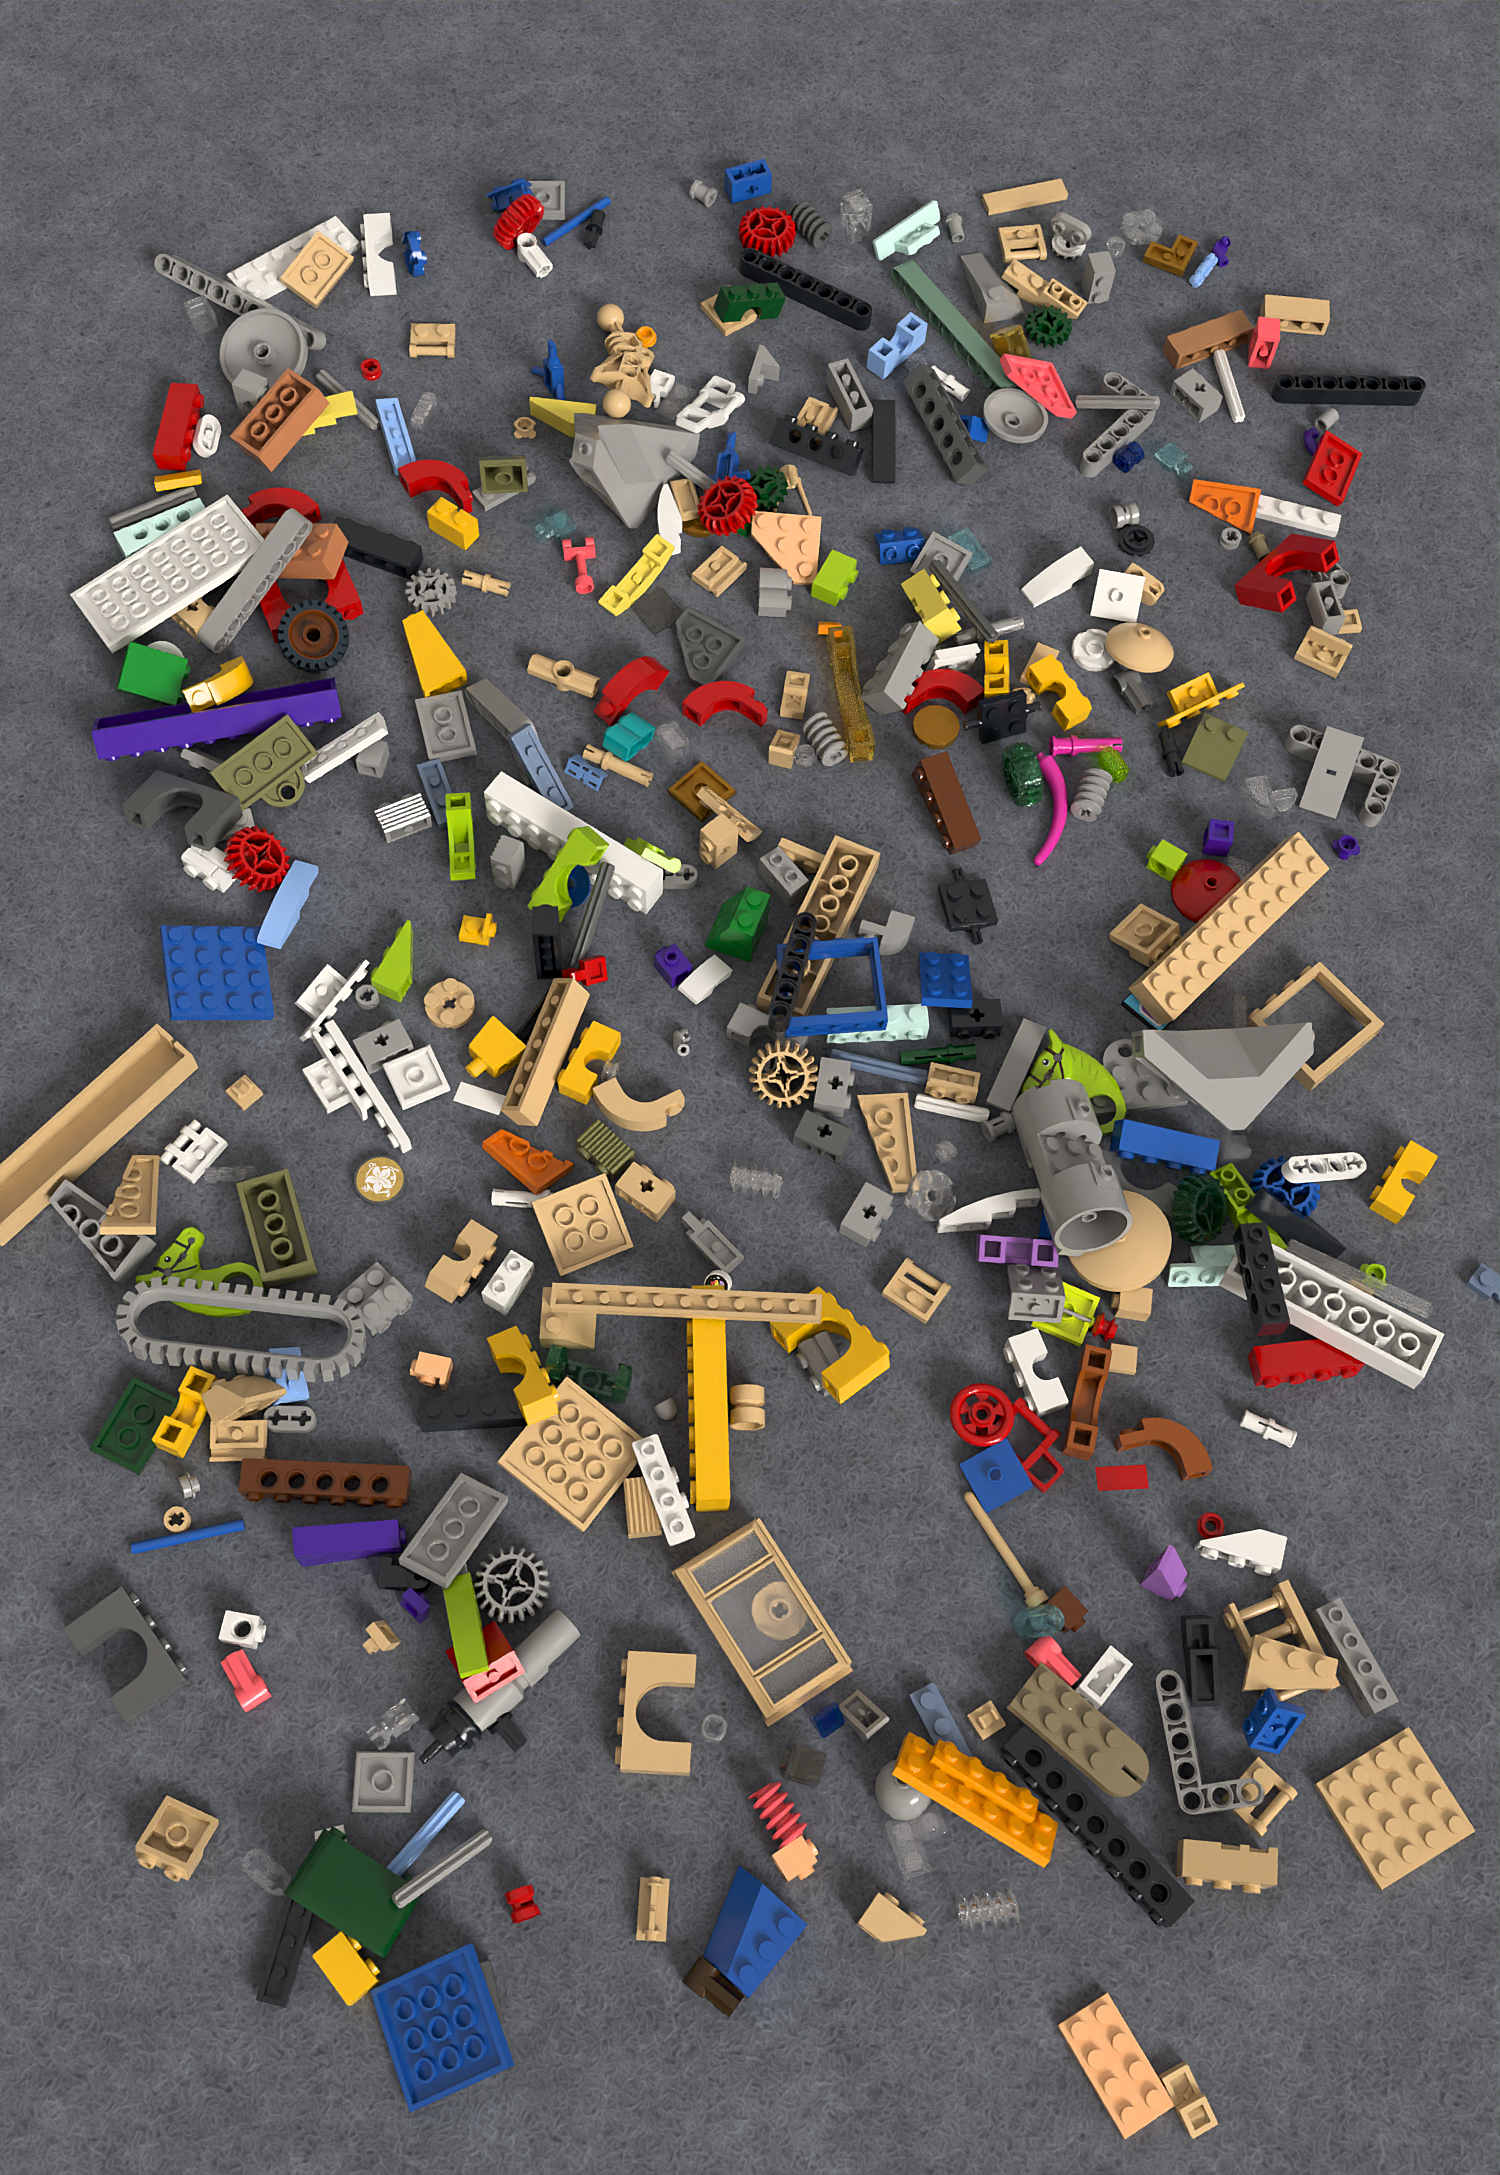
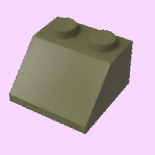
M526 455L480 457L479 466L483 494L528 492Z
M1205 713L1181 763L1225 783L1249 732Z

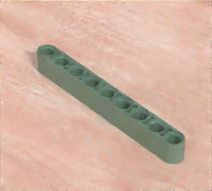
M909 260L891 269V278L896 286L991 393L1004 388L1022 390L1005 375L999 361L1000 357L913 260Z

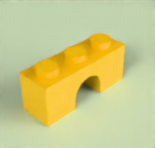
M996 640L994 643L984 641L985 699L1010 692L1008 640Z
M1050 654L1028 667L1025 678L1037 696L1043 692L1052 691L1060 697L1061 700L1055 703L1051 715L1064 731L1087 719L1092 709L1088 698L1083 696L1078 690L1076 682L1066 674L1059 660H1056Z
M593 1021L589 1028L586 1027L580 1037L582 1042L578 1049L574 1048L568 1059V1062H570L566 1070L562 1069L557 1077L559 1093L587 1105L593 1094L592 1088L598 1085V1075L589 1071L585 1067L586 1064L594 1059L610 1063L621 1044L620 1032L596 1021Z
M1410 1140L1405 1148L1400 1145L1393 1156V1159L1396 1160L1394 1166L1389 1165L1381 1177L1385 1180L1381 1187L1377 1185L1369 1197L1373 1200L1369 1209L1397 1224L1415 1195L1404 1189L1401 1179H1410L1420 1184L1428 1175L1438 1156Z
M190 1366L178 1389L180 1399L175 1411L170 1417L164 1416L152 1439L159 1449L184 1458L208 1412L201 1395L211 1389L210 1384L218 1380L215 1375Z

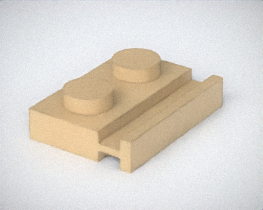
M808 397L797 417V423L804 426L806 422L819 427V432L826 434V431L829 430L838 414V408H831L825 402ZM795 430L793 435L801 438L800 431ZM819 438L814 439L817 445L820 446L821 440Z
M721 546L692 573V580L707 591L713 592L715 597H718L747 570V563H742L736 555Z
M267 1420L229 1421L213 1425L212 1421L210 1422L211 1457L209 1462L242 1461L243 1458L267 1459V1456H265V1448H267Z

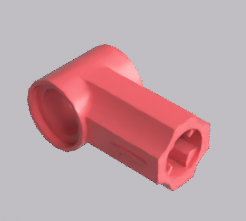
M1043 1633L1024 1652L1026 1658L1035 1668L1042 1662L1070 1687L1082 1676L1061 1653L1062 1650L1057 1642L1046 1633Z
M243 1649L233 1652L221 1662L224 1671L235 1688L233 1691L245 1712L272 1697L262 1677L257 1675Z

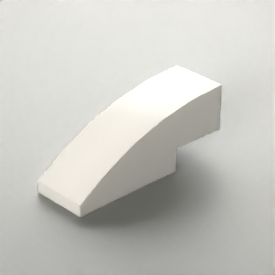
M668 484L663 485L658 503V535L675 547L672 553L674 555L681 553L679 533H682V518Z
M1079 547L1043 570L1021 589V592L1031 605L1036 607L1071 589L1072 583L1090 575L1094 562L1083 548Z

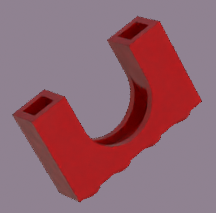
M1291 533L1234 585L1239 603L1241 605L1283 613L1297 599L1292 581L1278 577L1287 572L1300 569L1326 573L1340 560L1335 541Z
M342 559L335 579H323L329 591L324 602L335 607L342 614L344 620H353L364 613L359 595ZM275 581L258 605L274 643H278V627L281 618L291 606L285 602Z

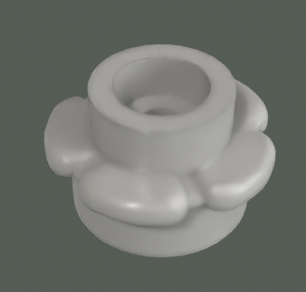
M185 1472V1476L178 1477V1485L183 1499L189 1497L194 1499L196 1497L195 1492L200 1491L196 1475L190 1476L189 1472Z

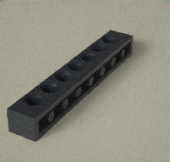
M1026 1724L1000 1748L1004 1753L1002 1759L1012 1769L1017 1767L1024 1775L1022 1777L1023 1782L1032 1791L1037 1789L1043 1795L1044 1799L1042 1801L1052 1813L1058 1812L1065 1819L1063 1824L1067 1830L1074 1836L1079 1834L1086 1842L1084 1844L1085 1849L1094 1858L1099 1856L1105 1862L1107 1873L1116 1881L1120 1879L1128 1887L1126 1893L1137 1904L1142 1902L1149 1910L1147 1915L1158 1927L1161 1925L1165 1928L1171 1927L1195 1902L1054 1749ZM1027 1752H1033L1037 1755L1039 1760L1037 1767H1031L1026 1763L1025 1755ZM1047 1774H1053L1058 1778L1059 1786L1057 1789L1048 1787L1046 1784ZM1068 1796H1074L1078 1799L1080 1806L1077 1812L1071 1811L1067 1807L1066 1800ZM1089 1818H1094L1099 1822L1100 1831L1098 1834H1093L1089 1831L1087 1827ZM1111 1840L1118 1842L1121 1847V1853L1118 1857L1113 1856L1108 1850V1844ZM1131 1863H1136L1141 1867L1142 1875L1139 1880L1134 1879L1130 1875L1129 1867ZM1154 1885L1158 1886L1163 1892L1161 1902H1156L1151 1897L1150 1891Z

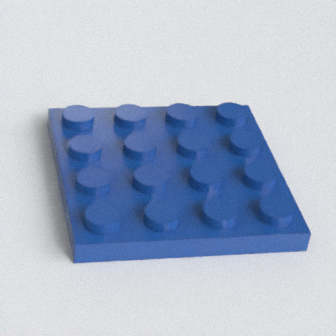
M161 925L159 932L170 1020L273 1019L274 1009L265 945L257 943L261 927Z
M473 1943L465 1945L370 1990L410 2113L514 2066Z

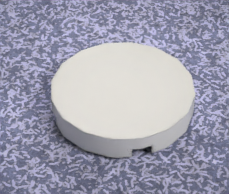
M1089 629L1087 632L1077 634L1071 648L1073 660L1080 667L1088 671H1103L1112 666L1115 659L1108 653L1105 645L1108 633L1098 629Z

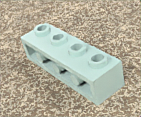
M921 1004L886 1005L888 1013L886 1030L827 1034L826 1042L840 1044L845 1042L926 1039L929 1030L927 1006H921ZM875 1006L827 1008L826 1015L876 1011Z

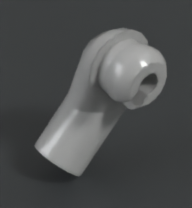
M683 1028L673 1033V1050L680 1056H686L690 1051L689 1046L684 1043L691 1038L688 1035L687 1029Z

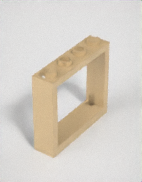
M1321 962L1317 963L1314 967L1307 966L1300 973V978L1296 982L1293 979L1290 980L1282 988L1283 992L1279 996L1274 994L1265 1002L1266 1006L1262 1010L1259 1008L1255 1009L1248 1016L1250 1021L1246 1026H1268L1263 1020L1310 981L1315 979L1365 1027L1314 1071L1304 1063L1294 1074V1077L1309 1092L1376 1036L1384 1025Z

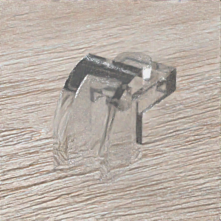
M1267 775L1244 778L1239 788L1243 805L1247 811L1261 819H1272L1276 810L1282 812L1290 809L1298 797L1295 788L1272 791Z

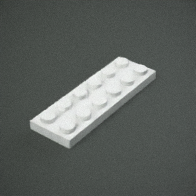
M335 216L227 274V278L231 284L264 301L287 288L280 282V277L317 231H320L349 254L361 248L360 242Z

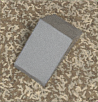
M859 1690L855 1691L836 1707L864 1743L886 1726L890 1720L883 1711Z

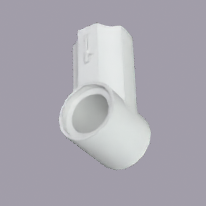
M523 233L518 236V259L526 263L537 277L542 278L548 275L553 266L537 246L535 236L530 233Z

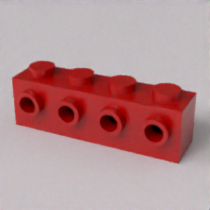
M170 384L152 453L158 469L186 470L187 462L191 459V446L197 422L200 419V410L204 407V395L200 393L197 384Z
M1321 1339L1254 1346L1247 1356L1255 1386L1264 1385L1266 1388L1275 1387L1284 1382H1290L1293 1385L1301 1384L1308 1379L1326 1381L1331 1379L1332 1376L1342 1375V1378H1351L1356 1376L1365 1365L1364 1362Z

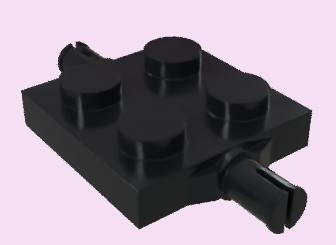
M1023 689L979 700V711L976 718L963 721V728L965 731L978 728L979 740L982 744L1026 733L1028 714L1041 711V704L1039 701L1026 704L1027 694Z
M955 868L952 870L955 882L942 884L938 887L949 931L970 932L973 944H981L983 939L980 930L984 927L995 926L998 923L986 879L965 880L962 868Z

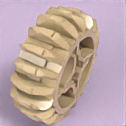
M788 1039L785 1042V1046H781L780 1040H776V1048L767 1043L765 1046L767 1052L759 1049L757 1053L761 1058H752V1062L757 1066H750L749 1072L756 1074L749 1078L750 1082L757 1083L753 1086V1091L762 1090L759 1099L762 1100L768 1096L767 1104L771 1105L773 1100H776L777 1108H781L784 1101H786L787 1108H791L793 1099L797 1105H800V1095L808 1099L810 1095L807 1090H815V1085L811 1082L818 1080L817 1075L811 1074L818 1070L817 1065H810L815 1060L814 1056L805 1058L809 1050L804 1048L799 1052L800 1043L796 1042L794 1048H791L790 1040ZM784 1055L793 1057L802 1067L790 1065ZM776 1056L777 1067L769 1070L768 1073H763V1067L766 1062ZM781 1065L785 1073H790L787 1075L786 1084L783 1076L779 1074ZM805 1074L802 1084L797 1089L791 1091L790 1081L798 1078L799 1075ZM766 1081L779 1084L782 1092L772 1089Z

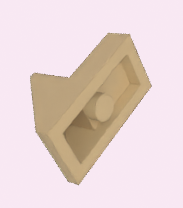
M778 729L769 747V764L791 769L801 735Z

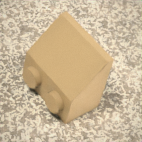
M543 1287L539 1337L541 1348L594 1350L596 1314L551 1312L552 1287Z
M241 1374L228 1382L225 1378L210 1384L211 1389L201 1396L213 1425L255 1415L287 1394L286 1388L263 1376L253 1375L247 1377V1374Z

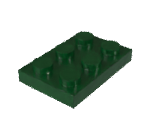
M133 1377L91 1445L90 1451L140 1475L156 1448L152 1439L165 1415L170 1417L173 1414L179 1399Z

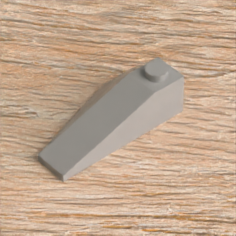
M981 253L960 256L983 323L1025 316L1019 297Z

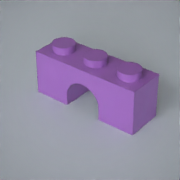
M977 1234L976 1261L1058 1267L1059 1254L1053 1240Z

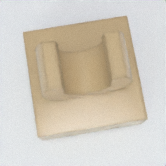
M243 1075L225 1091L243 1111L263 1095L262 1091L246 1075Z
M385 1620L375 1621L365 1629L371 1636L363 1644V1647L369 1654L373 1651L376 1653L380 1649L382 1651L393 1650L401 1643V1640Z
M991 1700L966 1716L981 1741L1006 1726Z

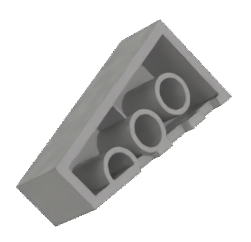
M920 621L911 624L907 623L900 630V637L887 651L889 654L885 660H882L875 669L877 671L876 674L864 685V692L860 698L879 715L904 710L907 704L904 699L907 695L910 696L914 690L912 683L920 678L923 673L921 665L929 661L939 641V638Z
M66 1179L49 1199V1202L76 1232L81 1241L90 1249L100 1264L104 1266L114 1281L123 1287L157 1244L146 1235H100V1225L107 1216L108 1208Z

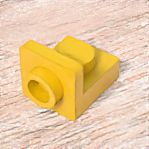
M487 913L486 919L464 915L459 933V941L489 946L490 937H495L497 923H493L492 914Z

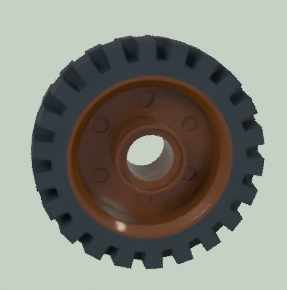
M304 600L301 603L294 604L282 616L278 627V643L282 654L290 664L305 672L320 673V671H327L335 667L343 659L349 644V631L342 614L335 607L328 605L324 601ZM315 631L319 633L320 639L312 642L308 640L307 634Z

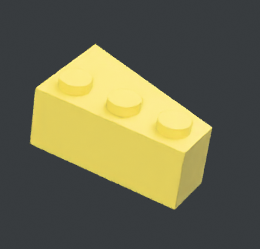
M922 569L901 583L917 613L922 618L924 625L939 638L937 644H940L961 630L957 622L961 618L954 607L948 608L947 604L950 603V600L944 591L939 593L937 590L940 584L934 574L929 576L926 570Z

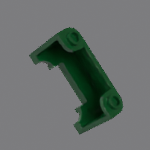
M332 1826L330 1831L324 1828L283 1891V1894L385 1959L422 1894L403 1908H398L392 1900V1895L413 1878L408 1874L404 1879L345 1842L344 1840L347 1835Z

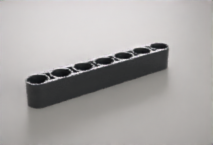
M746 248L741 251L739 270L742 276L758 284L777 282L786 297L855 330L865 331L870 327L872 306L868 302L756 249Z
M1281 374L1276 379L1271 396L1275 402L1282 404L1414 406L1418 404L1425 390L1426 383L1417 376Z

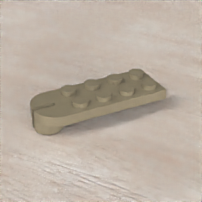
M1041 1662L1006 1708L1106 1794L1116 1798H1125L1137 1792L1149 1774V1762L1144 1750Z

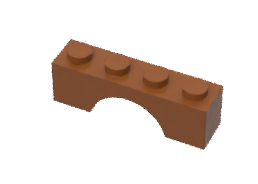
M1086 1344L1080 1354L1062 1455L1088 1461L1094 1453L1098 1432L1099 1406L1108 1377L1113 1350Z

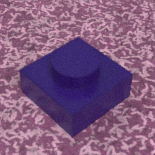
M411 1587L402 1594L400 1605L421 1624L429 1615L430 1606L428 1599L421 1592L418 1591L416 1593Z

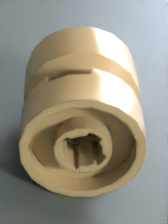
M744 1384L730 1388V1403L734 1407L730 1411V1427L732 1429L758 1430L765 1427V1410L760 1408L764 1405L765 1401L764 1388L762 1386Z

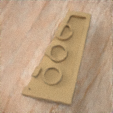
M132 1155L123 1174L122 1183L115 1192L113 1203L107 1209V1216L101 1222L100 1235H156L159 1155Z

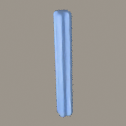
M453 1791L386 1868L401 1877L464 1804V1798L458 1792Z

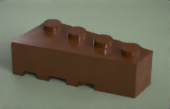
M945 751L920 759L911 775L941 835L943 847L951 855L977 846L982 839L948 752Z

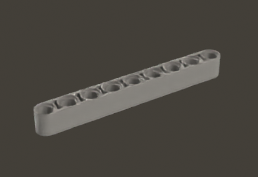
M162 253L155 258L154 265L157 272L240 316L257 308H270L282 311L179 256ZM286 313L302 329L307 340L308 350H321L324 348L326 336L321 330Z

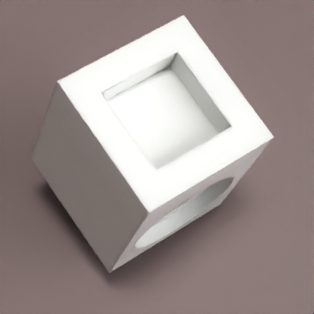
M226 1610L218 1639L225 1644L257 1649L258 1642L262 1643L264 1640L266 1625H263L264 1621L260 1616ZM243 1624H250L251 1630L249 1634L245 1637H238L239 1627Z

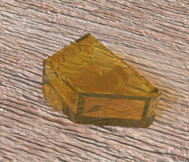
M1021 324L1007 325L990 334L996 354L1000 358L1003 354L1033 359Z

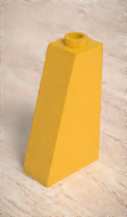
M423 610L416 614H411L402 620L405 637L423 698L450 693L468 683L465 668Z

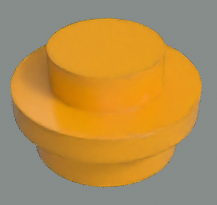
M643 326L636 332L638 340L643 342L642 347L649 348L656 343L657 337L652 328Z

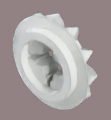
M1055 234L1051 244L1052 251H1055L1057 256L1063 255L1065 259L1071 257L1074 260L1076 256H1081L1083 251H1085L1086 244L1077 245L1069 241L1070 248H1066L1069 240Z

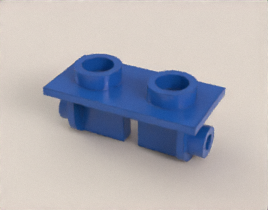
M523 178L512 180L510 185L493 188L492 192L486 194L488 198L493 200L491 203L493 211L500 212L511 205L510 198L516 201L518 197L524 194H531L533 196L531 189L528 188L532 186V183Z

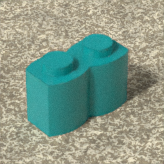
M631 712L627 716L623 715L617 724L609 726L605 730L602 746L622 760L628 761L651 742L656 727L634 712Z

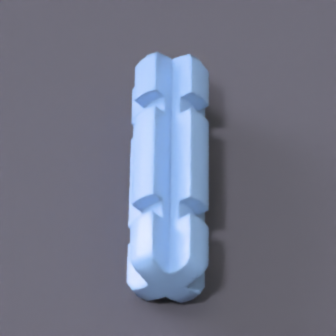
M1210 253V255L1205 257L1194 272V275L1189 279V283L1193 288H1197V286L1203 283L1204 279L1213 269V266L1218 262V258L1215 257L1214 253Z

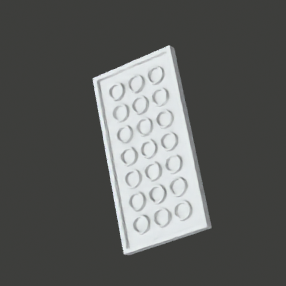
M226 495L70 595L113 654L130 641L135 640L241 572L261 546L264 539L231 498Z

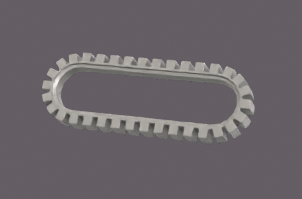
M169 1276L167 1285L163 1284L161 1277L151 1278L150 1288L147 1287L144 1281L135 1285L137 1295L128 1290L122 1298L124 1305L119 1304L116 1312L118 1317L116 1324L124 1346L130 1353L134 1351L135 1356L145 1361L148 1355H150L151 1361L154 1364H163L166 1355L171 1366H180L183 1357L188 1368L190 1366L197 1368L200 1359L205 1370H214L215 1363L218 1361L220 1371L231 1372L232 1365L235 1363L237 1373L248 1374L249 1366L252 1365L254 1375L265 1376L266 1368L269 1367L271 1377L282 1378L283 1370L286 1369L288 1379L299 1380L300 1371H303L305 1381L316 1382L317 1373H322L323 1381L327 1382L334 1380L333 1371L335 1370L342 1378L350 1373L349 1364L356 1368L361 1361L360 1353H365L366 1348L365 1328L359 1312L353 1305L348 1308L347 1301L337 1298L334 1305H332L331 1296L320 1294L319 1302L315 1303L314 1293L303 1292L302 1301H299L297 1291L287 1290L285 1299H282L280 1289L270 1288L268 1297H265L263 1287L253 1286L252 1293L249 1295L247 1285L236 1284L235 1292L232 1293L230 1283L220 1282L218 1291H215L213 1281L203 1280L201 1289H199L196 1279L186 1278L184 1287H182L179 1277ZM157 1301H176L328 1319L341 1324L348 1333V1339L338 1353L326 1358H313L153 1339L142 1335L136 1329V1322L141 1311L148 1305Z

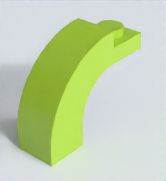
M470 792L445 794L451 881L476 879L475 841Z

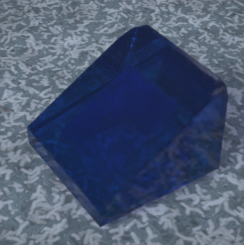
M833 1702L814 1715L811 1723L822 1738H826L843 1726L845 1719L837 1702Z

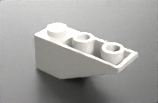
M1258 1529L1201 1540L1195 1545L1194 1550L1201 1552V1556L1216 1560L1219 1557L1228 1560V1564L1231 1566L1243 1568L1245 1565L1255 1568L1254 1571L1258 1574L1271 1576V1573L1275 1574L1281 1569L1287 1537Z

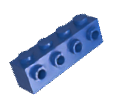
M1121 1119L1114 1122L1109 1151L1118 1153L1117 1157L1133 1160V1156L1142 1158V1163L1157 1165V1162L1165 1163V1168L1181 1170V1167L1190 1169L1189 1173L1204 1176L1205 1172L1215 1171L1220 1141Z

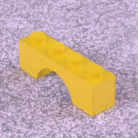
M514 1326L488 1337V1345L500 1373H518L525 1376L513 1391L527 1425L529 1426L559 1413L556 1401L560 1400L554 1385H548L550 1383L549 1376L544 1367L539 1368L541 1363L536 1351L530 1352L529 1349H532L528 1336L526 1334L521 1335L518 1327Z

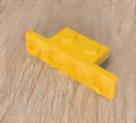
M1209 672L1166 692L1175 714L1157 724L1159 727L1167 725L1168 728L1181 723L1180 718L1184 716L1187 719L1200 714L1199 709L1204 706L1206 709H1210L1220 704L1219 699L1223 697L1228 700L1239 695L1237 690L1245 687L1244 683L1233 685L1218 693Z

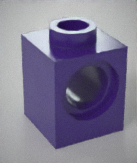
M1210 818L1203 834L1202 854L1226 857L1233 844L1234 822Z

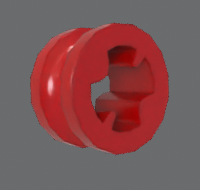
M369 358L361 363L364 379L375 381L381 377V366L378 360Z

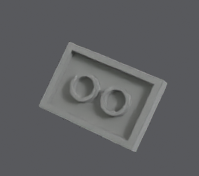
M461 690L415 699L429 761L440 758V761L444 762L477 755Z

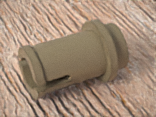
M1255 532L1248 537V545L1253 548L1260 562L1270 551L1265 542V535L1261 534V532Z

